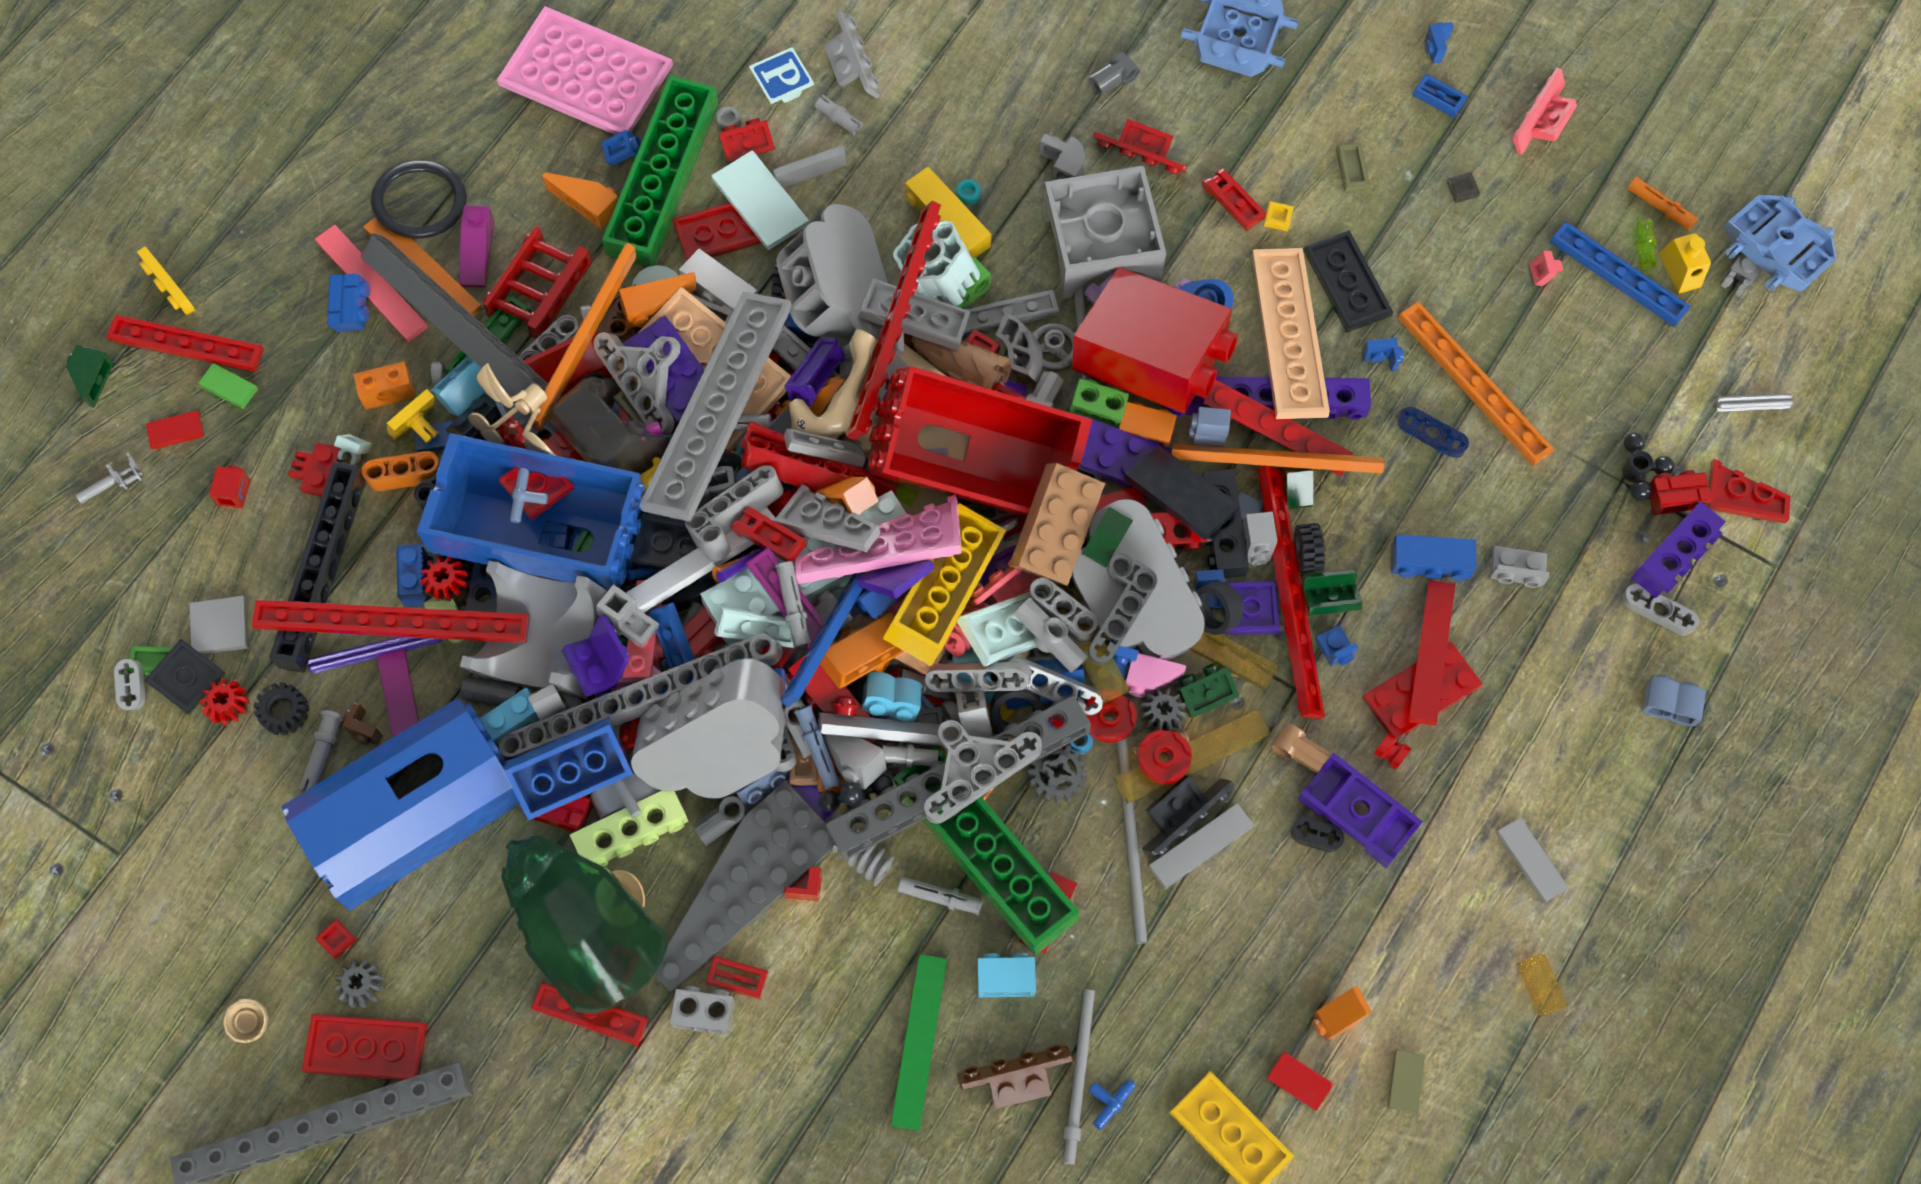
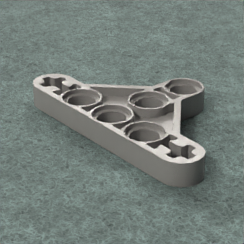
M599 333L594 339V349L644 424L647 426L658 421L659 426L660 424L662 426L663 435L670 434L674 429V419L666 407L668 367L679 356V342L675 338L661 336L649 348L627 347L623 345L615 334ZM668 341L671 345V350L665 356L663 345ZM620 357L624 360V367L621 371L617 369L616 365ZM652 359L654 369L651 373H648L646 365ZM635 376L638 385L633 391L630 388V380ZM648 396L651 399V407L646 411L643 402Z
M947 720L943 722L938 729V738L948 754L941 789L925 801L924 812L926 818L935 824L946 821L1035 760L1042 751L1040 736L1033 732H1025L1011 742L969 736L957 721ZM948 728H954L959 733L958 737L953 741L946 740L943 737V732ZM1028 741L1030 744L1035 742L1034 750L1025 749L1021 752V758L1023 759L1020 760L1017 752L1019 753L1024 749V742ZM965 749L972 750L975 753L974 759L970 762H963L959 758L961 751ZM1004 755H1009L1015 762L1012 767L1003 768L998 763L999 759ZM980 771H987L991 774L992 778L988 783L980 784L975 779L976 774ZM957 787H964L969 793L965 799L957 800L952 795L953 790ZM947 795L953 807H950L948 802L942 807V814L939 815L937 812L931 813L932 805L936 804L938 807L946 803L944 796Z

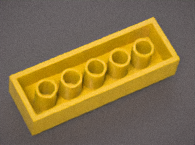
M960 503L958 504L962 553L949 557L928 559L932 560L935 569L911 587L883 637L887 642L929 666H932L940 654L1006 532L1004 528Z

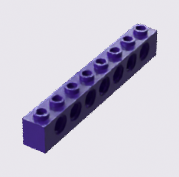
M1216 376L1217 381L1275 411L1270 377ZM1324 378L1330 410L1329 416L1324 419L1349 417L1350 419L1358 420L1367 417L1371 408L1369 378ZM1196 395L1185 414L1161 405V409H1166L1172 414L1177 415V417H1181L1183 415H1192L1193 412L1197 413L1199 407L1208 406L1203 404L1204 398ZM1260 397H1268L1271 401H1263ZM1338 398H1344L1347 402H1341Z

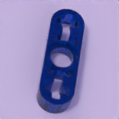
M1415 407L1404 408L1398 417L1397 423L1402 431L1452 458L1463 456L1469 446V439L1464 433ZM1410 416L1414 418L1411 424L1406 422ZM1422 422H1424L1422 429L1419 430V426ZM1435 427L1439 430L1440 436L1436 438L1430 437L1426 429ZM1445 434H1446V435H1448V437H1447V439L1445 440V442L1443 443V442H1441V441L1443 440V438H1444V436H1445ZM1455 441L1460 443L1457 449L1452 447Z

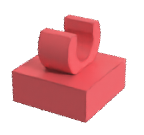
M1543 251L1529 263L1534 285L1544 286L1549 280L1556 277L1557 271H1563L1562 262L1554 260L1552 251Z

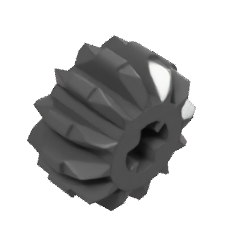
M1169 688L1165 694H1162L1160 689H1156L1154 696L1149 693L1146 695V702L1141 704L1140 709L1144 711L1141 714V720L1148 721L1147 729L1155 726L1157 727L1156 730L1164 728L1165 731L1171 732L1172 727L1175 729L1181 728L1182 724L1180 721L1186 719V713L1183 712L1186 704L1178 702L1181 697L1180 694H1175L1173 697L1170 696L1171 690ZM1161 708L1166 709V715L1160 714Z
M366 959L361 964L357 960H352L350 969L345 965L341 966V970L344 972L343 976H335V980L341 984L334 987L336 993H341L339 1001L342 1003L348 1002L350 1008H355L358 1003L362 1008H366L368 1004L367 999L377 1002V997L374 996V993H380L384 990L383 987L377 985L384 980L383 975L377 974L380 968L377 965L370 966V962ZM359 979L363 984L361 988H357L356 981Z

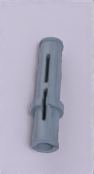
M811 705L795 710L794 713L803 731L802 739L808 744L824 789L840 784L841 782L835 771Z

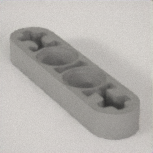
M1012 656L1004 661L1024 663L1031 669L1032 675L1025 688L1026 690L1052 701H1057L1063 698L1057 693L1058 688L1066 684L1073 689L1071 695L1067 696L1066 699L1074 695L1085 714L1094 715L1102 708L1101 694L1091 686L1019 656ZM1018 673L1014 674L1018 677V680H1022L1023 677H1019ZM1044 674L1047 676L1048 681L1044 686H1036L1032 682L1034 676ZM1078 690H1081L1080 695L1085 699H1090L1091 696H1094L1096 704L1091 703L1089 706H1086L1085 700L1077 697Z
M996 662L985 667L982 663L934 664L930 667L925 677V683L931 690L936 692L1019 691L1027 687L1032 672L1026 664L1020 662ZM961 672L967 673L971 676L972 681L963 682L958 677V674ZM984 673H995L998 681L991 682L987 680ZM1014 673H1018L1019 677H1023L1022 680H1018ZM938 674L939 678L943 679V681H939L938 677H934V675Z

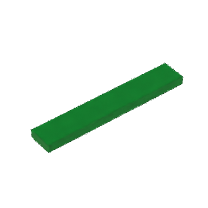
M919 954L891 1127L920 1132L947 965L946 958Z

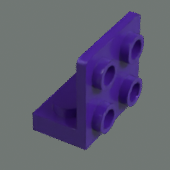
M605 614L598 617L589 638L564 645L561 651L586 697L615 688L629 661L627 648L621 644L616 635L614 625L608 621Z

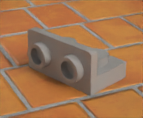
M1494 546L1492 549L1490 579H1496L1504 584L1513 582L1523 583L1530 588L1543 586L1549 579V572H1546L1547 553Z

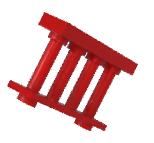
M535 226L533 231L525 236L522 247L492 291L485 295L483 306L487 317H491L497 309L502 310L527 322L530 336L537 339L549 328L591 265L589 251L579 246L576 252L570 255L544 242L540 227ZM540 251L566 263V267L562 273L557 274L531 262L536 252ZM526 270L552 282L553 286L549 292L544 294L517 280L523 271ZM512 289L540 302V306L536 312L530 313L504 301V299Z

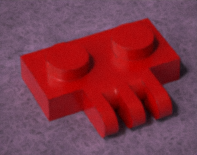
M316 442L312 454L296 451L294 457L303 460V462L293 460L291 467L300 471L289 470L288 476L293 479L303 480L300 488L303 493L322 497L333 461H341L338 459V453L341 448Z

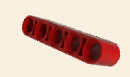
M752 436L747 438L741 460L742 467L753 472L761 466H771L774 468L780 481L801 487L803 484L813 492L851 477H868L871 482L873 481L872 476L864 471L828 459L788 451L785 445L760 437Z

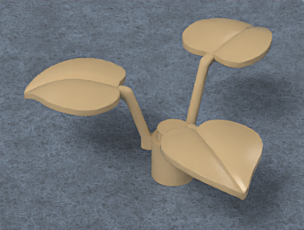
M489 363L485 364L477 374V381L483 390L494 401H501L508 408L513 406L514 401L517 400L512 410L493 425H490L485 417L479 413L469 415L468 418L471 424L477 430H480L481 435L487 441L504 445L502 437L495 429L518 410L524 415L530 413L532 415L522 434L524 439H526L524 441L525 447L531 451L555 455L537 435L529 432L536 416L541 412L538 407L547 400L545 392L538 385L532 383L525 391L522 390L519 394L510 398L496 379Z

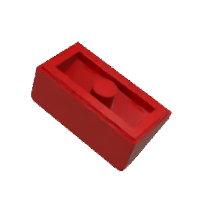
M1286 1052L1281 1054L1267 1077L1269 1081L1315 1111L1318 1110L1334 1085Z

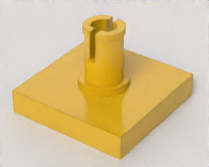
M428 389L387 422V432L394 441L411 427L426 444L431 441V438L434 439L439 434L424 418L434 408V396Z

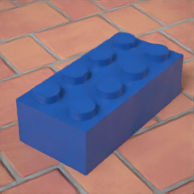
M610 717L505 762L504 772L528 820L633 775L631 762Z

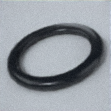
M411 160L391 167L380 176L372 190L370 203L377 221L387 230L406 238L424 239L442 234L457 223L463 214L464 205L467 202V194L463 182L450 168L429 160ZM429 172L441 176L450 184L454 193V205L449 214L439 222L422 227L407 226L394 221L386 212L383 203L386 188L392 181L405 174Z

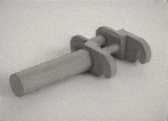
M129 452L125 454L130 461V467L118 473L113 470L109 463L106 464L110 475L76 494L81 504L116 483H120L118 484L119 487L123 486L127 490L129 483L136 479L142 481L140 476L143 474ZM131 470L134 472L132 476L125 480L121 477Z

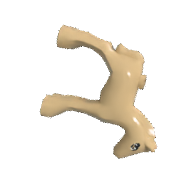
M855 330L849 344L853 359L852 370L847 380L833 396L823 415L820 417L815 416L801 399L796 398L789 403L791 429L832 439H837L841 434H847L859 398L858 393L861 382L869 368L873 350L878 342L874 336L863 330ZM925 367L924 369L933 373L944 375L942 372L931 367ZM876 410L872 411L870 417L872 426L869 432L857 439L861 442L862 450L870 453L872 442H869L870 432L873 426L876 427L879 417L876 416Z

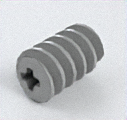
M857 827L853 831L859 832L860 828ZM835 844L832 848L833 853L838 852ZM876 845L856 854L848 860L850 867L857 865V873L862 874L866 872L865 879L867 881L875 878L874 887L888 874L894 859L893 855L884 859L883 856L886 849L883 848L876 852L874 851Z

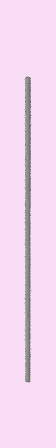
M1083 284L1074 292L1077 330L1086 317ZM1081 374V375H1082V379H1084V380H1087V379L1092 380V377H1089V376H1087V375ZM1084 397L1085 401H1091L1088 397ZM1094 475V479L1102 482L1101 477ZM1111 676L1112 691H1118L1123 696L1122 678ZM1128 738L1117 742L1136 943L1144 944L1147 943Z

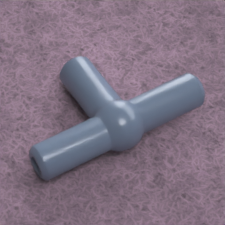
M525 468L518 470L516 487L512 492L513 503L510 521L514 523L521 522L524 502L546 504L548 501L546 493L526 491L529 470Z

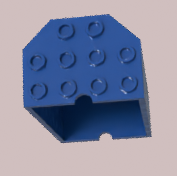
M450 433L436 473V484L434 489L430 490L417 533L428 552L486 565H488L489 561L499 562L504 566L523 573L565 582H575L577 576L587 577L607 591L612 585L620 589L627 580V571L635 568V566L630 564L629 560L633 554L636 535L640 531L641 515L644 513L639 504L645 494V484H642L639 473ZM514 467L525 468L529 472H540L543 475L559 478V476L567 478L575 489L532 521L522 511L521 522L514 523L510 521L513 499L501 486L498 479ZM546 522L587 530L594 537L592 546L584 552H574L540 544Z
M458 697L282 805L281 808L284 814L287 815L285 817L287 824L317 874L322 877L327 885L330 884L328 888L335 899L351 911L520 803L504 772L505 762L507 761L470 703L464 705ZM434 753L439 755L443 760L441 773L403 798L398 799L386 778L426 754Z

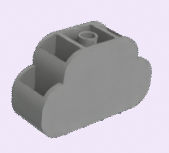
M831 204L778 253L776 263L786 300H790L792 305L790 314L797 326L805 333L814 337L837 338V345L841 346L844 355L847 356L851 353L849 344L856 329L863 330L876 339L879 338L883 326L858 318L872 279L888 282L873 231L866 218L852 207Z
M1128 499L1118 500L1103 507L1094 515L1085 537L1086 546L1108 508L1111 507L1133 520L1113 556L1118 553L1131 556L1156 573L1158 580L1155 589L1123 639L1120 647L1133 649L1138 646L1144 655L1163 660L1173 659L1189 650L1199 641L1203 634L1204 617L1200 606H1202L1198 594L1195 591L1191 592L1188 587L1189 577L1183 567L1179 568L1174 560L1177 555L1172 545L1165 543L1161 535L1164 533V530L1159 520H1153L1147 508L1137 501ZM1083 548L1079 553L1069 582L1071 588L1078 593L1085 608L1097 617V631L1099 632L1125 587L1109 577L1107 566L1105 568L1082 555L1085 549ZM1116 561L1113 563V568L1117 573L1124 574L1127 572V565L1124 562ZM1141 575L1137 577V583L1141 588H1149L1151 586V581L1147 576ZM1127 598L1122 602L1123 608L1128 612H1133L1137 608L1136 602L1133 599ZM1110 622L1108 624V630L1111 634H1122L1121 624L1118 622ZM1105 638L1103 645L1105 646L1109 644L1111 641H1108Z
M739 659L720 669H715L708 676L699 681H694L687 688L673 693L669 698L658 704L652 705L639 719L631 760L634 773L648 785L659 790L677 791L687 788L702 797L721 798L773 772L780 764L786 715L782 709L781 702L785 689L782 678L763 662L753 659Z

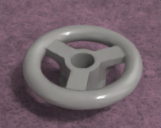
M1052 323L1039 327L1033 333L1037 341L1041 335L1046 333L1044 343L1040 344L1042 353L1056 354L1062 360L1050 362L1043 359V368L1058 370L1072 364L1073 338L1075 333L1070 328ZM1064 334L1070 339L1072 344L1070 355L1063 350L1065 343Z

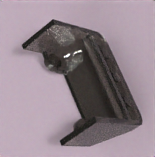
M597 377L583 379L551 405L547 419L588 463L635 473H644L653 467V458L662 459L673 436L651 434L646 429V426L638 421L623 422L612 411L615 402L614 396L620 390L615 379H600Z

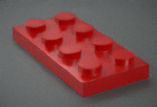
M1451 641L1447 645L1438 714L1483 685ZM1417 662L1365 693L1362 697L1387 733L1390 732L1397 739L1421 725L1409 722Z

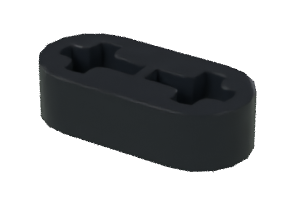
M1299 818L1291 828V836L1295 842L1332 853L1337 851L1344 842V833L1339 827L1312 818ZM1306 825L1308 826L1307 830L1316 833V835L1308 833L1306 837L1301 836V831L1297 830V828ZM1329 833H1333L1334 839L1338 841H1335L1333 845H1329L1328 839L1320 835L1328 836Z

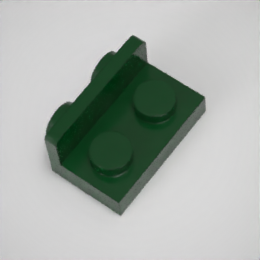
M1218 663L1209 664L1202 668L1203 672L1195 676L1193 673L1185 675L1178 679L1179 683L1173 685L1174 691L1179 692L1182 702L1186 704L1185 709L1188 717L1194 718L1240 696L1228 666L1218 665Z

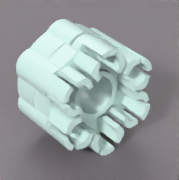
M942 221L932 231L933 243L930 249L925 252L923 259L926 260V264L922 272L917 276L916 281L919 284L915 293L957 306L963 302L961 297H965L966 290L964 287L968 288L975 284L970 273L978 281L980 272L953 223ZM917 224L910 228L908 234L894 250L893 257L901 271Z

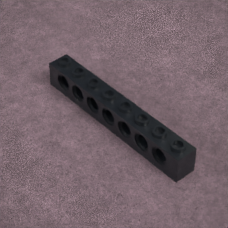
M333 461L288 601L327 603L366 482L359 466ZM278 630L269 658L278 668L305 673L317 632Z

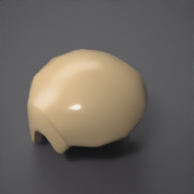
M249 998L239 999L227 1008L223 1026L226 1035L235 1042L250 1043L259 1039L265 1033L269 1016L266 1008L259 1001Z

